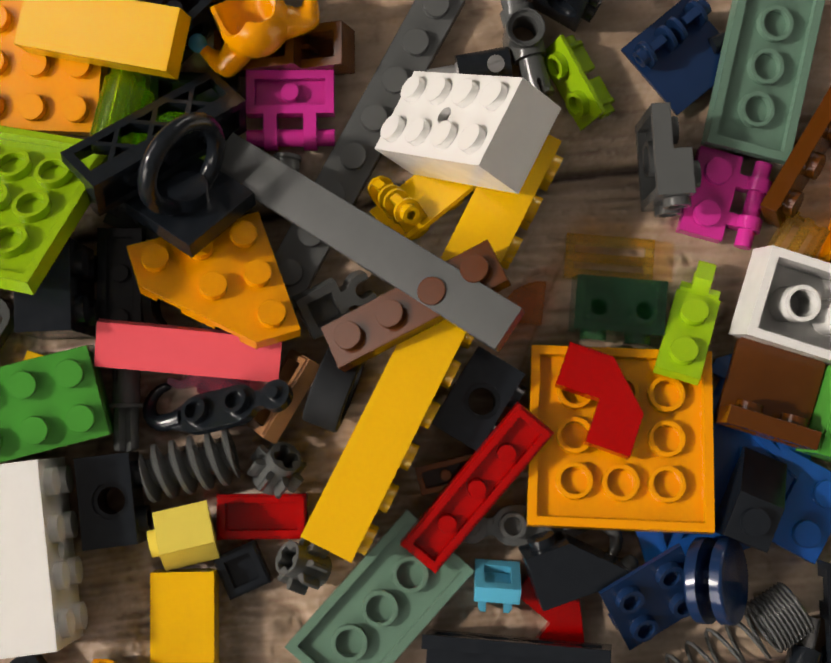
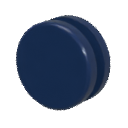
M697 537L691 542L687 550L683 571L684 597L688 612L696 623L713 624L717 620L721 625L735 626L744 616L748 599L747 561L741 544L732 538H720L715 542L710 537Z

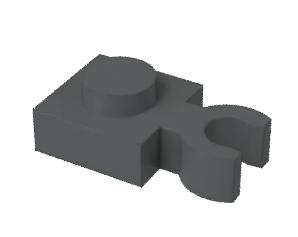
M362 270L351 272L340 287H338L336 280L330 277L292 297L310 336L314 340L324 335L321 327L349 313L351 306H362L377 298L376 294L371 290L362 295L356 294L357 285L368 279L367 273Z

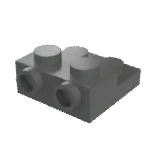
M670 102L651 103L635 126L641 212L654 211V217L658 218L681 215V209L692 206L691 196L696 193L695 188H699L701 184V166L698 160L693 161L692 147L674 148L673 144H677L679 141V121L677 116L671 117Z

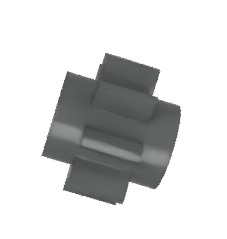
M278 441L276 444L271 443L268 448L260 444L250 457L254 463L247 471V475L252 476L253 483L259 492L275 495L277 499H280L286 490L294 493L304 480L300 473L307 464L302 461L301 454L296 447L289 443Z
M300 538L299 543L289 540L280 548L276 556L275 567L279 573L278 581L287 584L288 590L301 595L306 594L308 586L318 590L326 583L331 574L332 562L329 556H327L329 551L303 538Z

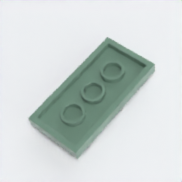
M732 0L703 131L702 145L781 165L785 164L794 147L825 0Z
M406 509L290 639L285 648L301 663H394L474 573V569L456 552H453L435 574L400 545V540L418 520L413 513Z

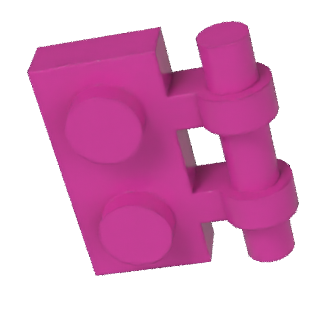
M246 70V115L248 118H263V130H247L246 141L256 147H264L265 151H279V147H304V151H318V147L335 146V129H318V117H335L334 70ZM279 118H303V129H279Z
M700 146L697 149L695 160H698L701 166V184L699 188H695L696 193L691 196L692 206L681 209L676 232L718 244L722 241L725 228L737 231L734 247L751 250L754 236L760 234L763 220L759 218L761 213L760 204L773 184L769 180L773 165L764 161H756L752 176L742 175L740 170L744 157ZM735 191L747 194L742 214L730 212Z

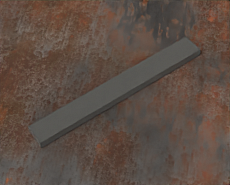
M232 132L225 142V155L220 171L252 190L256 201L394 288L401 290L436 312L442 318L498 353L500 352L525 314L523 308L480 282L470 283L461 276L460 270L237 134ZM427 277L439 278L446 287L443 300L436 305L424 304L417 295L420 282Z

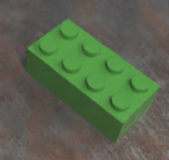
M85 345L0 366V463L113 433V416L111 409L108 408L109 401L100 367H94V345Z

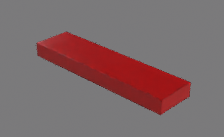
M517 401L400 540V545L436 574L554 434L553 430Z

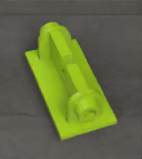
M562 34L546 49L547 55L544 57L549 77L552 78L566 103L569 114L574 118L580 131H582L598 117L601 120L614 113L615 109L612 104L615 100L611 97L600 76L588 80L586 74L592 72L595 66L585 50L582 40H576L574 35L565 38L564 34Z

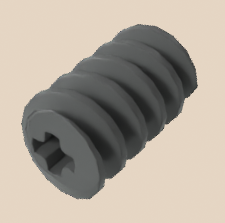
M228 429L221 431L220 442L216 443L212 435L207 433L204 434L203 446L198 447L193 437L187 436L185 450L180 451L174 440L168 441V452L166 455L161 453L157 444H153L150 447V458L145 459L140 454L138 459L145 493L153 503L161 501L163 491L169 498H175L179 496L181 486L187 494H192L197 491L198 482H200L205 490L214 488L216 476L223 486L232 483L234 472L238 479L241 477L237 449Z

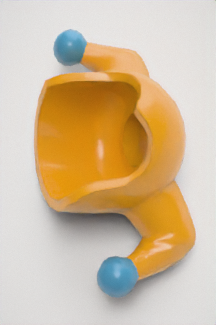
M225 0L210 7L214 21L224 40L221 50L219 51L208 46L206 38L198 33L190 36L188 46L192 51L200 53L216 73L225 78H231L251 58L269 56L276 52L286 40L315 29L320 22L318 0H303L302 5L299 7L287 5L284 0Z

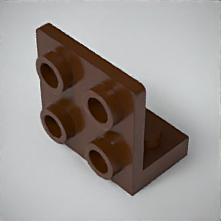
M738 338L713 423L796 449L817 450L822 432L808 427L825 371V363L750 339Z

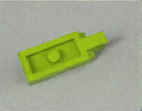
M699 260L692 283L681 280L679 289L676 290L653 373L698 385L721 302L719 301L721 291L710 289L717 265Z

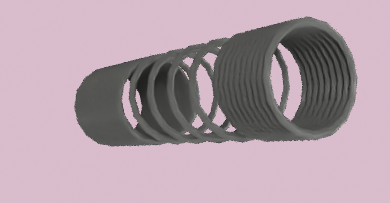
M777 582V585L773 584V587H769V590L766 589L762 594H758V597H754L750 602L747 601L744 615L750 630L741 622L737 624L752 639L768 660H771L772 657L758 636L750 616L764 638L779 653H783V650L786 651L791 645L794 646L799 640L802 641L810 633H814L815 629L803 605L793 592L781 582ZM725 625V629L733 647L714 629H705V640L715 663H720L711 644L708 632L715 635L735 656L739 663H747L729 626ZM686 640L685 651L690 663L695 662L689 650V645L696 649L708 663H714L698 645ZM666 653V663H670L669 658L675 663H682L674 655Z

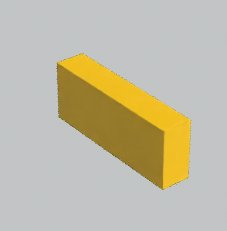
M23 0L14 45L31 54L178 80L191 17L179 7L138 0Z
M189 568L169 571L156 569L150 572V663H220L219 573L217 568Z

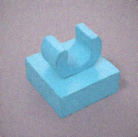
M475 558L473 573L474 601L478 602L479 610L485 612L487 602L502 603L503 613H509L512 610L513 604L520 605L522 591L520 562Z

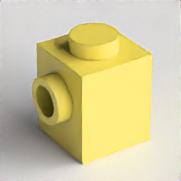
M207 500L152 512L154 529L147 531L149 550L152 558L160 557L165 571L220 558Z

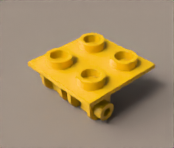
M380 175L373 178L368 185V194L376 204L369 212L375 219L412 241L423 236L430 226L445 213L460 206L465 197L474 191L476 187L419 175H413L399 187L388 177Z

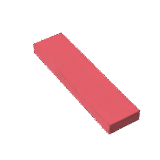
M99 318L96 324L94 367L270 382L279 379L282 342L255 349L240 342L239 337L224 330Z

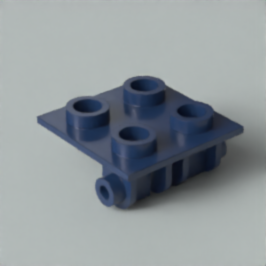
M706 0L679 1L621 49V52L665 102H670L671 110L677 116L714 86L721 52L714 54L708 38L720 33L708 20L707 15L712 10Z
M679 543L598 591L609 611L608 616L611 622L619 630L629 650L651 640L656 634L679 620L690 616L683 588V571L686 556Z

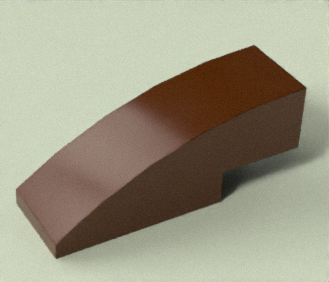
M342 20L319 23L310 32L286 40L273 54L262 58H251L237 74L240 77H246V70H334L335 75L355 74V31ZM217 29L214 30V49L220 51L224 40Z

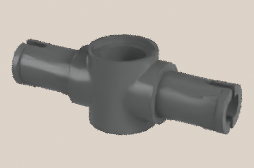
M500 0L503 8L500 12L504 28L502 37L503 47H508L513 63L519 66L522 77L547 97H550L555 91L551 85L544 60L547 52L543 41L545 21L542 15L534 10L533 3L527 0ZM524 27L533 33L534 38L529 41H521L514 36L512 31L516 28Z

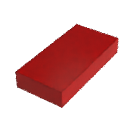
M265 493L217 494V540L300 539L308 522V493H284L280 499H277L275 495Z

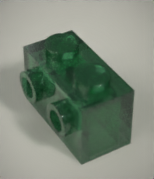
M577 274L572 279L568 332H579V340L606 342V335L624 336V344L650 346L651 339H657L665 335L668 282Z

